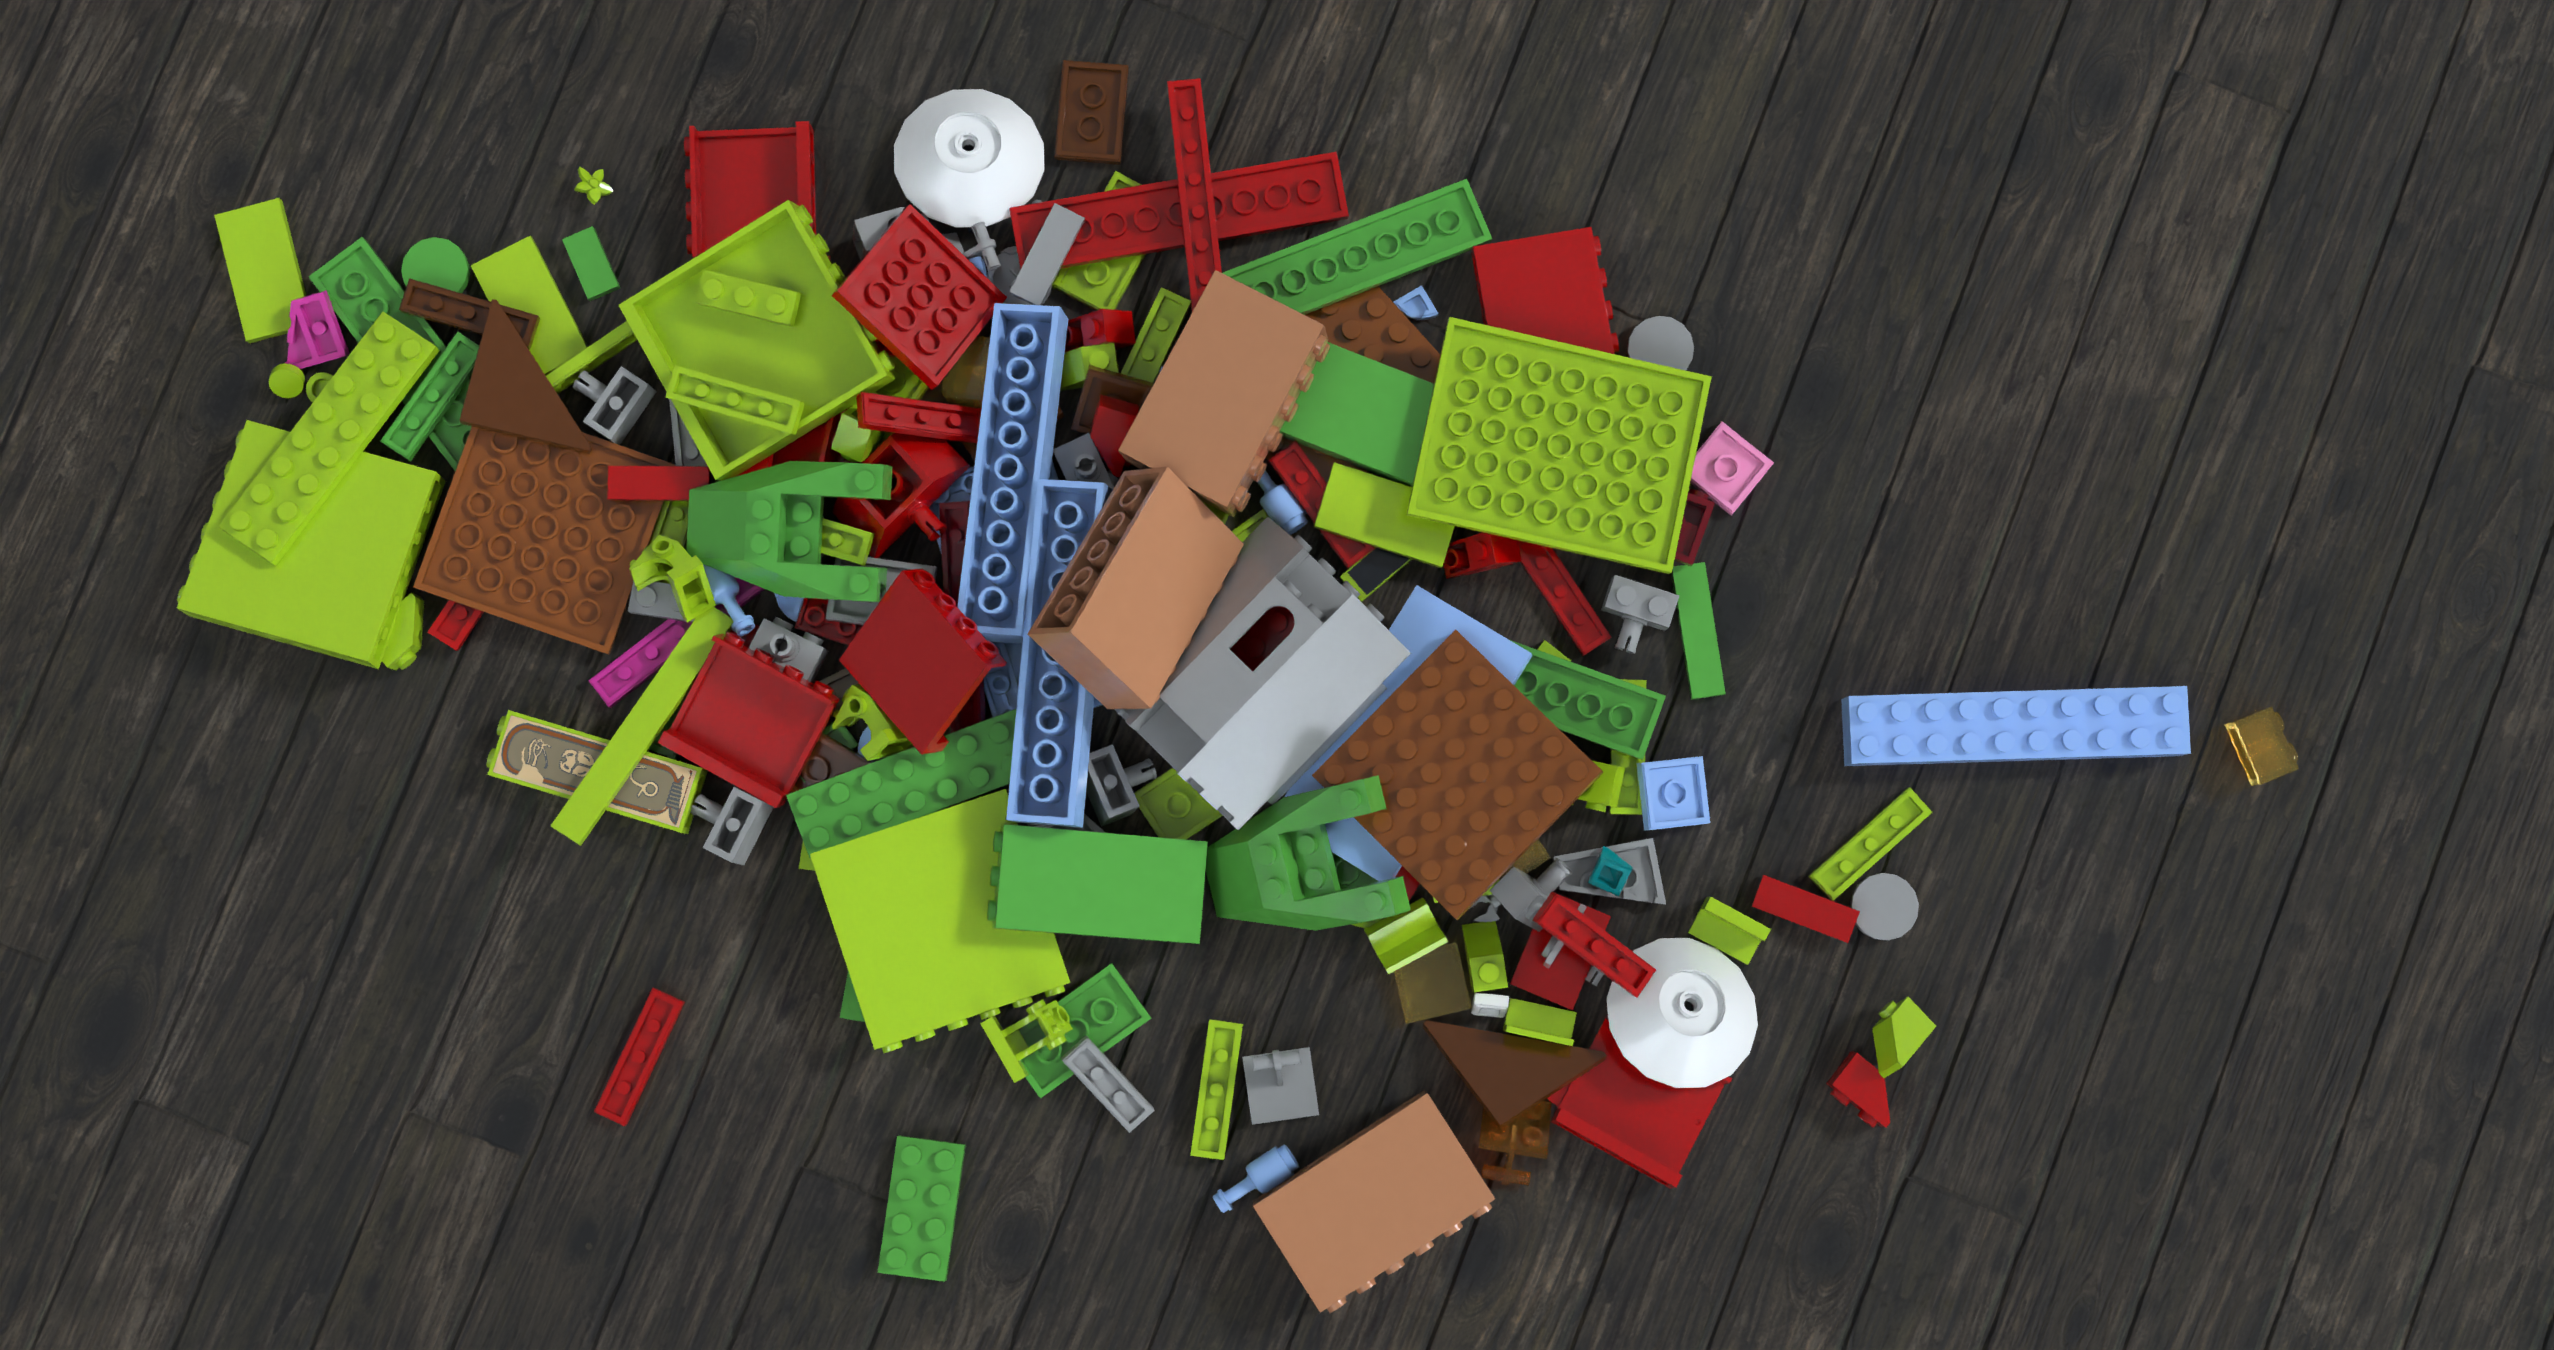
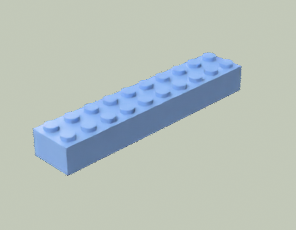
M994 303L957 606L966 617L976 623L977 630L990 642L1022 644L1037 479L1050 480L1069 320L1060 306Z
M1037 479L1006 817L1008 821L1083 828L1094 696L1028 635V632L1113 491L1112 488L1102 482Z
M2187 686L1848 696L1841 699L1844 766L2169 757L2191 754Z

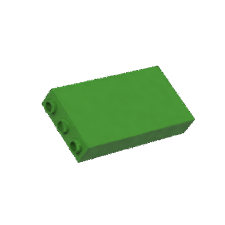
M1327 342L1330 344L1327 356L1322 363L1316 362L1311 372L1314 374V379L1306 393L1300 392L1295 402L1299 406L1290 423L1285 421L1279 433L1283 434L1282 437L1286 439L1296 440L1301 445L1412 487L1434 384Z
M1004 824L1001 826L1000 832L995 831L993 852L999 853L998 865L991 867L990 886L996 888L995 900H989L987 921H993L992 928L1200 944L1208 842Z

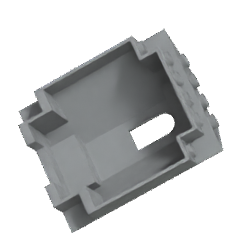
M1269 517L1242 542L1244 545L1238 554L1237 562L1230 568L1222 582L1221 590L1213 598L1205 618L1199 623L1192 635L1191 643L1183 651L1176 664L1175 671L1169 676L1162 688L1159 700L1151 709H1114L1125 719V722L1131 728L1137 731L1178 772L1177 774L1183 780L1188 782L1237 830L1267 801L1273 805L1387 689L1383 684L1385 679L1411 654L1381 623L1385 617L1372 604L1369 603L1366 607L1358 599L1360 593L1348 581L1345 580L1340 584L1333 577L1336 570L1325 559L1321 557L1317 562L1309 554L1312 547L1299 535L1293 538ZM1278 606L1287 608L1294 616L1292 632L1252 671L1230 648L1266 611Z

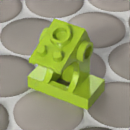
M658 535L650 545L644 548L637 560L633 559L630 562L629 570L637 591L658 580L670 583L680 614L687 622L716 606L703 563L696 555L691 557L678 541Z
M860 684L851 685L842 697L843 704L840 710H836L833 713V717L836 719L832 728L834 730L842 726L851 727L862 718L871 731V740L860 749L867 761L889 757L913 746Z
M1044 999L1038 1001L1026 1009L1027 1017L1004 1030L996 1016H992L980 1023L1014 1083L1029 1075L1021 1062L1023 1058L1044 1046H1047L1049 1051L1066 1042L1067 1039L1064 1034L1073 1030L1069 1023L1070 1018L1067 1011L1062 1006H1059L1057 1000L1047 1005ZM1037 1020L1046 1037L1029 1047L1019 1029Z

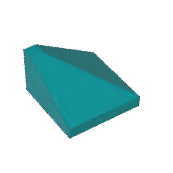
M1603 846L1588 883L1619 897L1633 867L1612 850Z

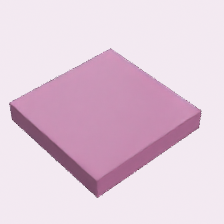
M1721 421L1696 452L1690 483L1699 491L1709 495L1708 498L1732 515L1774 462Z

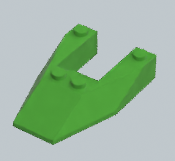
M789 461L690 489L686 551L691 557L696 555L704 565L784 597L880 602L886 593L887 568L821 564L824 497L891 500L892 466L866 463Z
M1379 775L1284 797L1247 821L1239 830H1233L1207 847L1206 872L1217 917L1316 931L1391 917L1411 910L1403 876L1340 889L1328 839L1326 823L1387 809Z

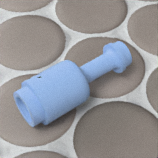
M1265 470L1258 481V484L1264 491L1260 504L1271 520L1289 535H1292L1308 523L1305 517L1306 512L1285 484L1276 485Z
M703 564L714 597L713 600H715L716 605L723 604L733 620L731 629L738 636L750 633L755 628L754 619L751 615L744 614L735 599L740 589L735 577Z
M1285 1144L1279 1148L1275 1146L1246 1166L1247 1177L1225 1192L1222 1189L1217 1190L1218 1193L1213 1195V1199L1223 1213L1228 1210L1231 1211L1233 1209L1232 1203L1250 1191L1257 1189L1262 1194H1265L1293 1176V1171L1299 1168V1164Z

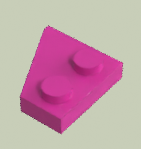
M327 290L291 301L289 316L291 326L287 334L289 346L285 363L303 369L350 354Z

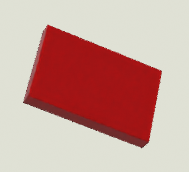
M1559 895L1576 909H1578V907L1581 904L1562 895ZM1586 906L1587 908L1583 914L1606 930L1611 916ZM1532 928L1509 984L1573 1010L1591 964L1566 945H1563L1550 968H1546L1543 964L1547 958L1541 954L1552 938V935L1545 929L1539 932Z

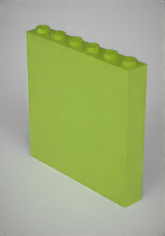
M790 200L785 201L618 305L666 392L674 365L805 402L797 433L794 435L671 399L715 480L722 481L736 477L856 404V396L859 393H874L896 379L892 372L895 365L885 350L880 351L875 342L877 338L831 296L846 278L840 267L836 263L831 264L826 255L829 252V248L820 234L815 235L809 225L813 222V219L804 205L799 206ZM702 269L801 293L794 327L695 303Z
M247 420L244 429H241L236 437L234 456L226 464L224 470L225 480L222 488L214 496L213 512L210 520L202 528V542L198 552L191 558L189 564L190 574L187 582L179 590L177 609L189 617L379 669L401 601L405 597L446 481L436 471L362 452L280 562L275 566L218 527L290 433L286 430Z
M1006 789L810 854L874 1050L882 1048L883 1053L899 1049L903 1047L902 1040L915 1037L916 1042L931 1038L935 1036L934 1029L947 1025L948 1030L951 1031L968 1025L967 1018L980 1014L981 1020L998 1015L1001 1013L999 1007L1012 1003L1013 1008L1033 1002L1031 996L1044 992L1046 997H1050L1064 992V985L1070 983L1054 933L992 928L993 921H987L989 900H995L996 888L990 886L991 867L998 865L999 853L993 852L995 831L1000 832L1001 826L1004 824L1018 825L1016 822L1006 820L1008 793Z

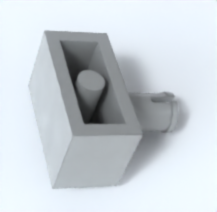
M622 366L608 386L591 376L587 371H583L578 377L588 383L589 386L584 385L577 379L573 384V389L596 402L583 422L618 445L623 442L657 392L648 383Z
M1089 433L1053 449L1066 481L1102 482L1112 489L1116 486L1118 478L1113 476L1110 470H1106L1102 462L1103 457Z
M1614 575L1611 578L1601 610L1624 619L1615 648L1623 651L1629 638L1626 652L1635 654L1643 626H1650L1663 631L1667 630L1670 627L1679 595Z
M775 617L773 622L764 618L749 649L755 651L756 648L770 653L775 657L773 662L782 667H785L787 664L799 669L804 673L802 678L813 683L829 652L821 647L823 640L808 632H805L803 637L791 632L793 625L778 617Z
M1113 744L1089 753L1086 792L1101 827L1132 815L1139 807L1132 787L1157 777L1155 768L1150 769L1153 763L1149 758L1123 769Z
M733 787L724 806L700 794L694 802L706 807V810L700 806L692 805L691 813L714 824L703 848L731 863L745 865L774 807L737 787Z
M1558 858L1537 879L1513 867L1490 892L1516 920L1540 932L1543 928L1532 919L1550 893L1573 873Z

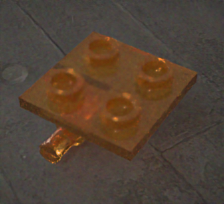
M1542 1101L1501 1129L1497 1127L1482 1107L1479 1148L1507 1153L1503 1168L1483 1164L1482 1179L1501 1181V1185L1506 1186L1509 1183L1529 1186L1531 1172L1511 1169L1515 1154L1547 1159L1552 1102Z

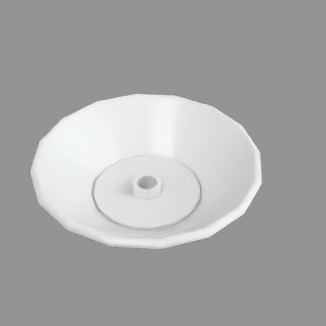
M983 89L951 90L925 100L905 119L894 144V174L905 197L928 218L955 228L971 227L979 222H985L987 227L1010 218L1009 208L1025 205L1034 196L1044 173V143L1032 118L1012 100ZM965 145H972L974 149L965 151L963 147Z
M1659 938L1633 950L1632 952L1655 968L1656 971L1638 998L1630 995L1615 982H1611L1606 999L1609 1029L1623 1057L1647 1078L1674 1088L1707 1087L1731 1076L1750 1054L1758 1027L1755 996L1741 969L1717 948L1691 938ZM1685 1001H1688L1693 1005V1011H1689L1685 1008Z

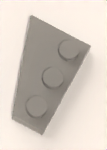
M1653 838L1607 846V848L1633 867L1619 897L1588 883L1602 848L1552 857L1553 862L1556 858L1560 859L1573 873L1558 886L1559 890L1666 905Z

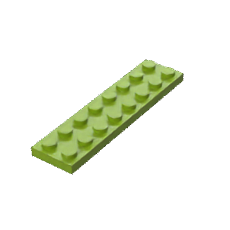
M382 312L218 527L276 566L440 350L393 317Z

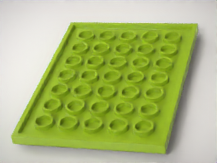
M1449 317L1406 515L1670 574L1672 573L1712 376Z

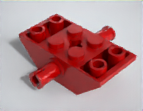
M894 433L867 459L861 462L892 466L891 500L837 498L832 511L842 524L874 533L869 552L872 558H879L914 522L928 536L930 541H935L941 537L936 531L939 530L944 534L947 526L938 519L929 507L970 465L946 439Z

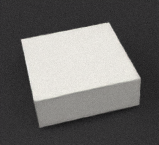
M1475 993L1471 1014L1503 1018L1508 1010L1509 996Z

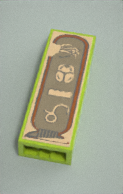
M508 710L507 715L502 716L498 724L497 735L500 737L496 749H491L487 758L488 775L570 799L610 740ZM646 752L606 810L688 834L694 817L691 813L692 805L697 806L698 804L694 801L701 794L708 770Z

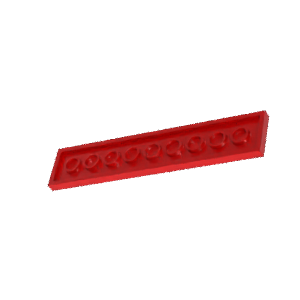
M1337 152L1211 173L1218 241L1345 220L1349 217ZM1177 179L1009 208L1020 270L1054 203L1085 218L1060 269L1185 247Z

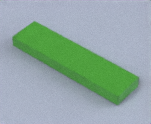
M457 332L380 442L411 462L472 376L479 345Z
M1705 562L1694 563L1691 567L1687 565L1673 566L1671 575L1674 594L1679 595L1676 607L1691 700L1725 695Z

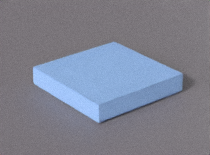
M1703 756L1636 763L1644 831L1710 823Z

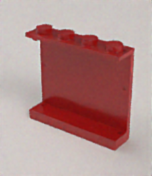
M1607 1014L1589 1047L1591 1050L1604 1052L1606 1054L1605 1061L1571 1082L1550 1122L1670 1189L1676 1188L1683 1176L1679 1174L1724 1085L1729 1084L1732 1078L1728 1076L1714 1084L1701 1088H1674L1647 1078L1623 1057L1609 1029Z

